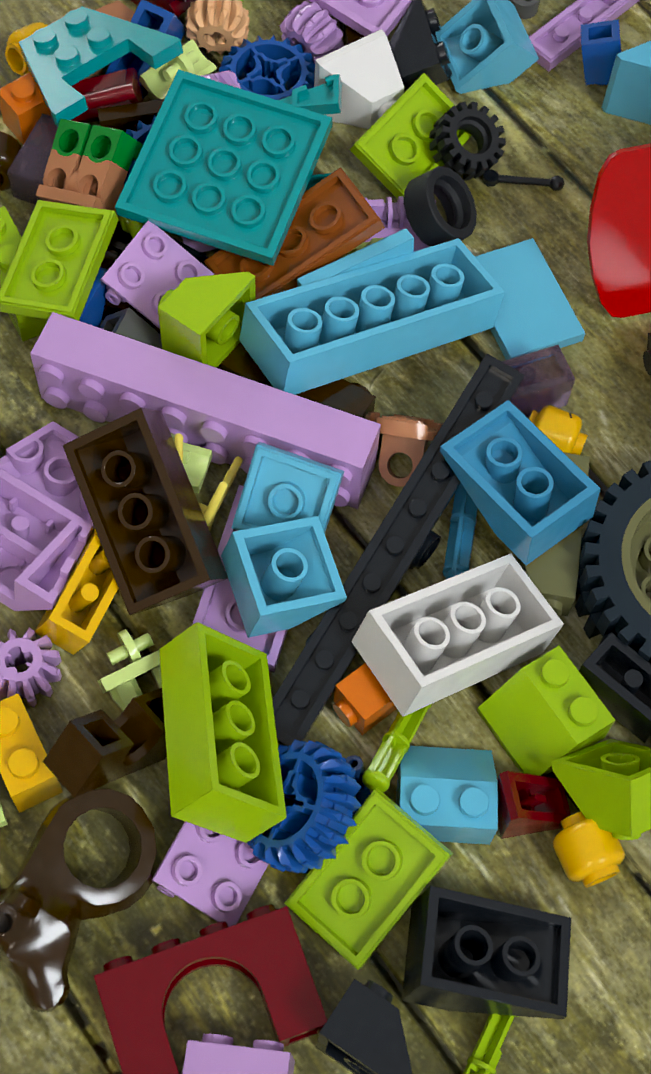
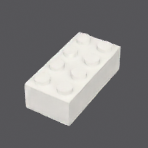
M508 554L369 610L351 642L402 717L542 654L564 623L513 555Z

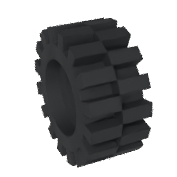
M465 101L460 102L456 107L454 105L433 125L435 128L430 131L429 138L434 139L429 144L430 151L437 150L438 152L432 157L435 163L442 160L444 163L442 167H448L460 176L463 175L464 181L470 180L473 177L476 179L494 166L498 159L503 156L504 150L501 148L506 145V138H499L505 132L503 125L496 127L494 124L499 118L496 114L489 118L487 113L490 109L486 106L477 110V102H471L466 105ZM458 129L465 130L473 136L478 147L476 154L462 147L457 137Z

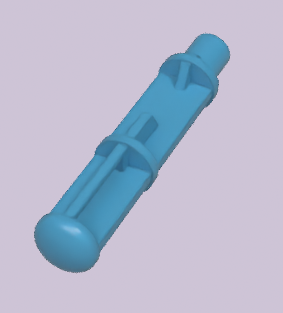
M462 484L459 485L455 492L450 518V529L443 567V576L446 579L466 572L470 567L478 508Z

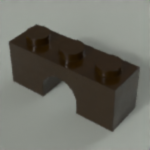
M162 688L132 698L126 709L114 721L103 709L69 721L43 760V763L74 798L166 759Z

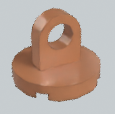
M368 412L365 419L381 424L380 433L383 434L379 456L380 474L388 484L404 487L424 456L428 441H433L443 422L436 423L431 419L394 414V416L382 415L380 417L379 412ZM396 453H404L411 458L412 470L406 477L396 476L390 468V461Z

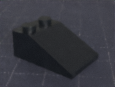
M430 885L411 906L401 1001L456 1012L564 1019L567 1017L571 918Z

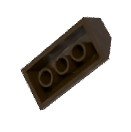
M139 408L62 445L129 616L187 597L228 579L161 411Z

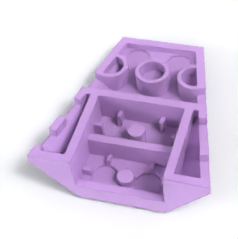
M53 421L7 448L6 455L0 458V602L14 611L53 609L94 529L88 509L62 446L79 436Z

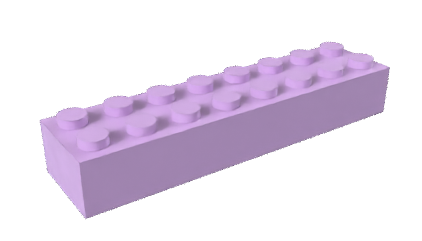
M52 312L30 353L41 398L51 406L59 409L67 407L82 412L89 419L100 423L105 421L112 422L139 408L161 411L170 433L182 434L184 443L212 450L213 457L211 462L216 464L227 463L231 465L235 457L240 456L243 460L240 468L247 474L256 444L259 442L345 471L334 503L335 506H350L358 509L374 471L381 424L55 312Z

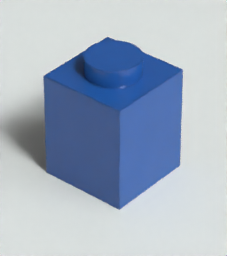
M619 19L581 25V49L585 85H608L616 55L622 52Z

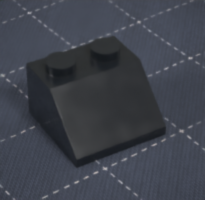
M354 978L320 1031L316 1048L353 1074H413L400 1012L397 1007L391 1004L394 997L385 988L371 980H367L365 985H363Z

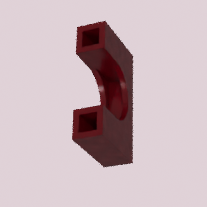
M273 904L259 907L246 914V921L230 927L226 921L214 923L199 931V938L182 944L179 938L164 941L151 948L152 955L133 961L132 956L114 959L103 965L104 972L93 975L123 1074H179L165 1027L166 1006L170 995L178 983L192 972L205 967L222 966L231 968L244 974L253 982L263 999L276 1041L284 1044V1047L320 1033L327 1022V1018L287 906L275 910Z

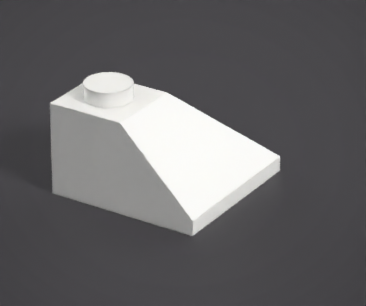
M382 29L315 60L314 87L325 84V78L328 76L340 75L342 83L341 113L327 114L326 116L332 117V122L370 129L404 94L405 87L389 41Z

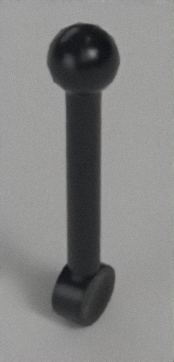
M492 169L487 170L483 175V183L489 187H493L497 183L546 186L554 191H560L565 184L564 179L558 175L553 176L551 179L499 175L497 171Z

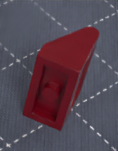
M135 68L84 79L72 85L74 89L85 97L88 110L71 121L82 123L98 121L97 109L143 102Z

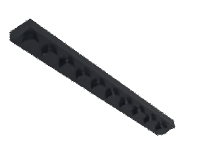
M486 354L343 584L347 599L345 602L327 610L273 697L277 743L291 746L294 740H305L333 694L335 685L341 681L358 653L351 641L368 611L389 602L461 484L441 454L440 446L507 400L511 402L523 382L525 374Z

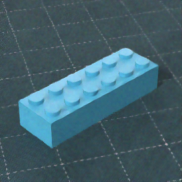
M458 238L245 303L239 341L274 388L296 395L491 329L497 318L505 291Z

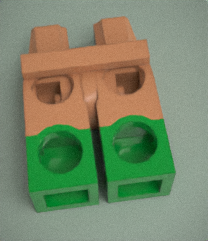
M60 119L44 172L43 185L39 184L35 196L44 201L113 210L116 212L115 205L124 188V181L132 160H137L143 144L123 130L98 125L91 126L87 123Z

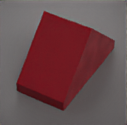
M505 771L499 774L497 778L498 828L501 839L563 828L560 822L571 816L564 786L559 779Z

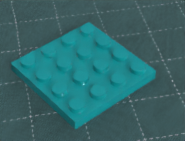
M178 69L115 205L117 215L143 224L150 221L161 230L274 266L332 129V117Z

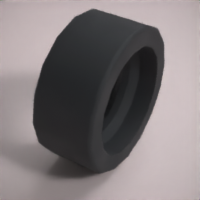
M438 166L409 181L404 191L406 217L413 232L423 243L431 247L458 238L462 241L472 235L476 226L477 211L468 185L459 174L448 167ZM434 194L440 200L445 210L447 222L440 215L435 203Z

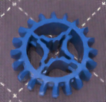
M274 34L270 40H262L258 35L255 42L252 43L243 39L241 48L231 46L229 55L223 56L221 67H219V72L232 71L236 73L241 89L275 100L291 96L292 89L306 85L308 89L314 88L315 63L312 53H304L302 44L291 46L289 37L282 42L277 41Z
M294 740L291 746L279 745L278 747L287 818L248 841L247 844L253 849V855L257 856L260 861L270 864V867L282 872L286 870L305 874L308 868L321 869L324 858L336 859V846L338 844H349L345 833L348 827L357 826L352 818L353 811L362 806L357 798L354 797L361 789V786L353 779L356 770L346 762V758L340 752L318 741Z

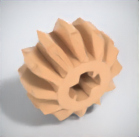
M196 0L190 3L186 14V37L193 39L198 47L206 48V53L216 51L222 56L225 51L230 52L231 46L240 47L243 39L247 40L250 22L249 11L242 7L241 0Z

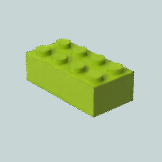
M196 622L159 649L171 817L247 843L287 818L267 654Z

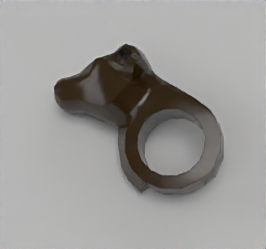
M109 788L94 789L75 798L72 795L58 802L50 809L40 825L15 879L8 888L0 890V958L17 979L25 1002L33 1010L51 1012L62 1005L67 999L70 990L67 976L68 965L75 947L81 921L104 917L128 909L143 897L154 882L151 875L157 854L154 826L143 808L129 795ZM89 810H99L111 814L122 824L129 838L130 853L126 867L117 879L103 887L97 888L84 885L74 877L64 857L63 844L69 827L78 816Z

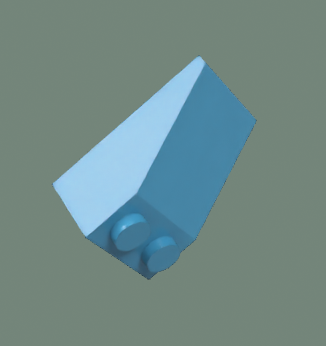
M509 400L440 446L441 454L493 532L525 565L531 563L594 516L601 488Z

